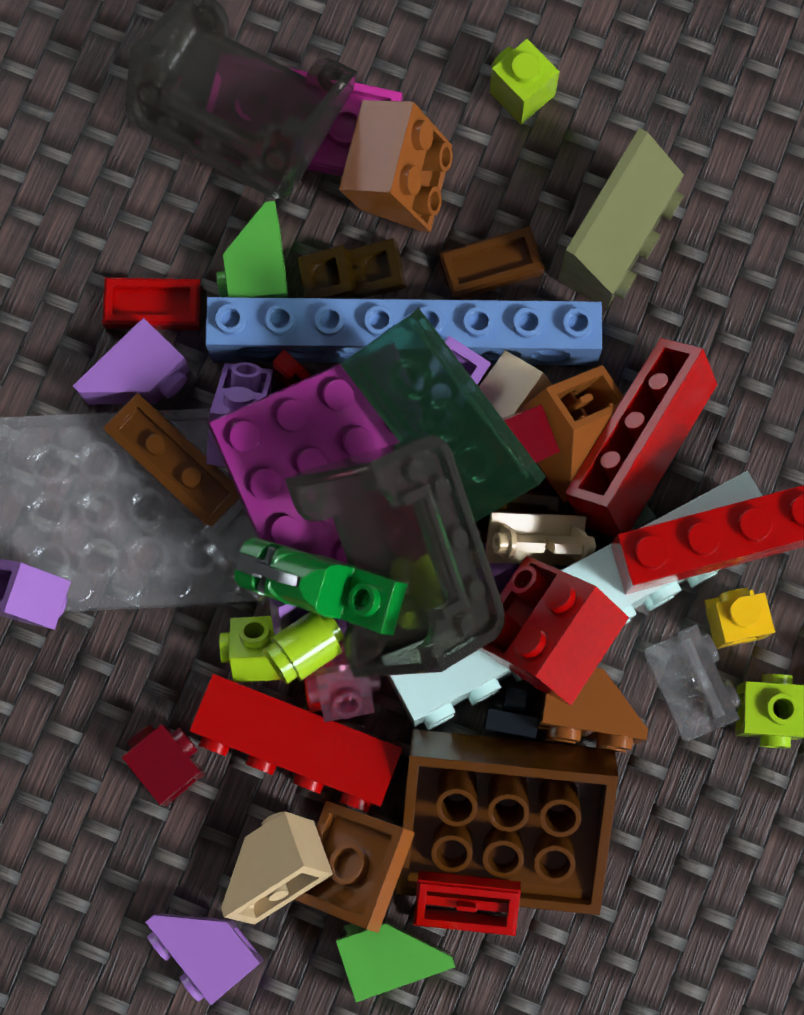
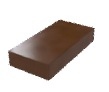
M530 226L439 253V261L452 300H461L542 276L545 271Z

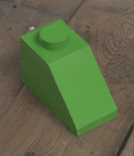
M275 201L265 202L223 253L225 271L216 272L219 297L289 298L279 218Z
M387 921L382 923L379 933L352 923L344 926L346 936L336 940L355 1002L455 968L450 953Z

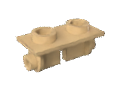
M490 512L484 562L521 564L527 555L547 565H572L595 553L596 543L593 536H587L584 532L586 516Z

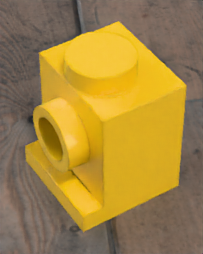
M740 588L721 593L717 598L703 601L715 649L762 640L775 633L765 593L754 595L753 590L749 591L748 588Z

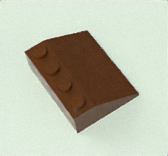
M413 729L403 828L415 834L398 878L396 894L416 896L418 871L521 881L519 907L600 915L619 777L615 750Z

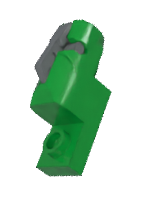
M252 537L245 541L241 547L237 569H234V580L239 587L324 617L341 619L380 634L394 635L407 590V583L330 557L307 553L261 538Z

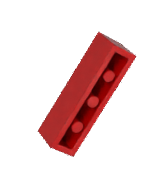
M660 338L564 493L575 514L586 516L585 528L613 537L629 532L718 385L703 348Z
M804 485L618 534L612 542L611 548L625 595L804 547Z
M212 674L190 728V732L202 736L198 744L202 748L225 757L230 748L248 755L245 765L270 775L274 774L278 766L295 773L292 781L293 784L318 794L321 793L324 785L343 792L339 802L368 813L371 804L382 807L403 753V748L215 674Z

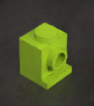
M272 616L230 618V632L220 633L221 662L230 663L233 682L282 680L263 652V649L272 644L271 637L274 636Z

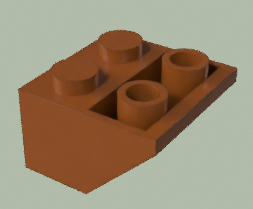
M362 100L339 190L362 211L421 232H431L434 217L441 208V189L446 171L450 169L452 164L453 145L414 102Z
M603 365L546 387L518 411L521 412L540 404L543 406L560 452L537 463L563 503L568 501L564 494L624 397Z
M602 668L594 670L571 706L543 691L540 693L537 730L546 731L545 740L575 745L576 742H580L581 737L596 739L595 748L626 753V750H632V746L647 740L648 728Z

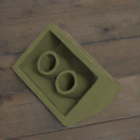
M639 128L565 250L558 282L594 302H602V307L608 309L615 296L621 299L625 298L637 277V273L631 271L639 256L646 260L648 259L661 236L660 233L654 231L662 216L668 220L672 219L684 197V194L678 192L684 174L651 135L643 129Z

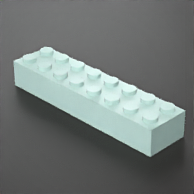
M746 471L641 528L762 496L750 473ZM610 544L561 571L597 586L629 617L625 623L627 624L631 621L632 617L637 615L634 610L635 608L644 604L647 611H651L674 598V595L682 590L679 584L688 581L690 587L693 588L718 574L719 570L625 595ZM490 609L385 665L386 676L414 728L422 723L425 724L428 730L439 726L455 716L454 706L469 699L472 706L487 700L499 692L498 690L501 688L499 682L513 675L516 682L523 680L469 642Z

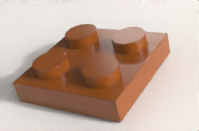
M326 801L316 829L333 875L294 900L364 929L379 933L415 833Z

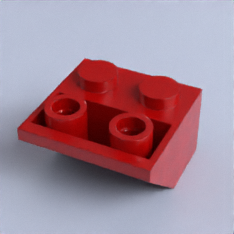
M526 555L469 642L537 689L571 706L629 617L597 586Z

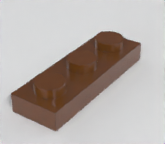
M138 393L103 427L108 436L211 532L241 503L232 480L217 466L206 464L207 457Z

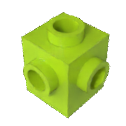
M763 674L761 682L745 681L737 685L735 736L760 738V747L791 748V740L804 738V685L792 684L793 676L782 674ZM773 705L779 711V718L774 714Z

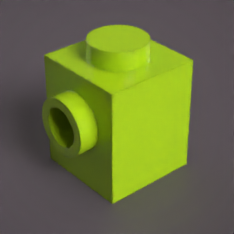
M528 39L515 49L512 46L504 49L491 65L489 93L520 125L556 94L560 71Z

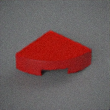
M284 349L272 361L275 378L285 387L311 377Z

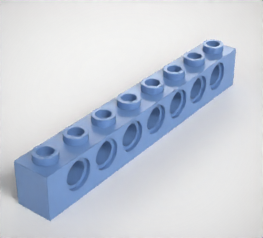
M207 297L206 347L212 362H272L284 349L298 363H343L388 342L396 341L405 364H426L448 335L491 362L490 365H495L506 350L530 365L596 366L602 351V302Z

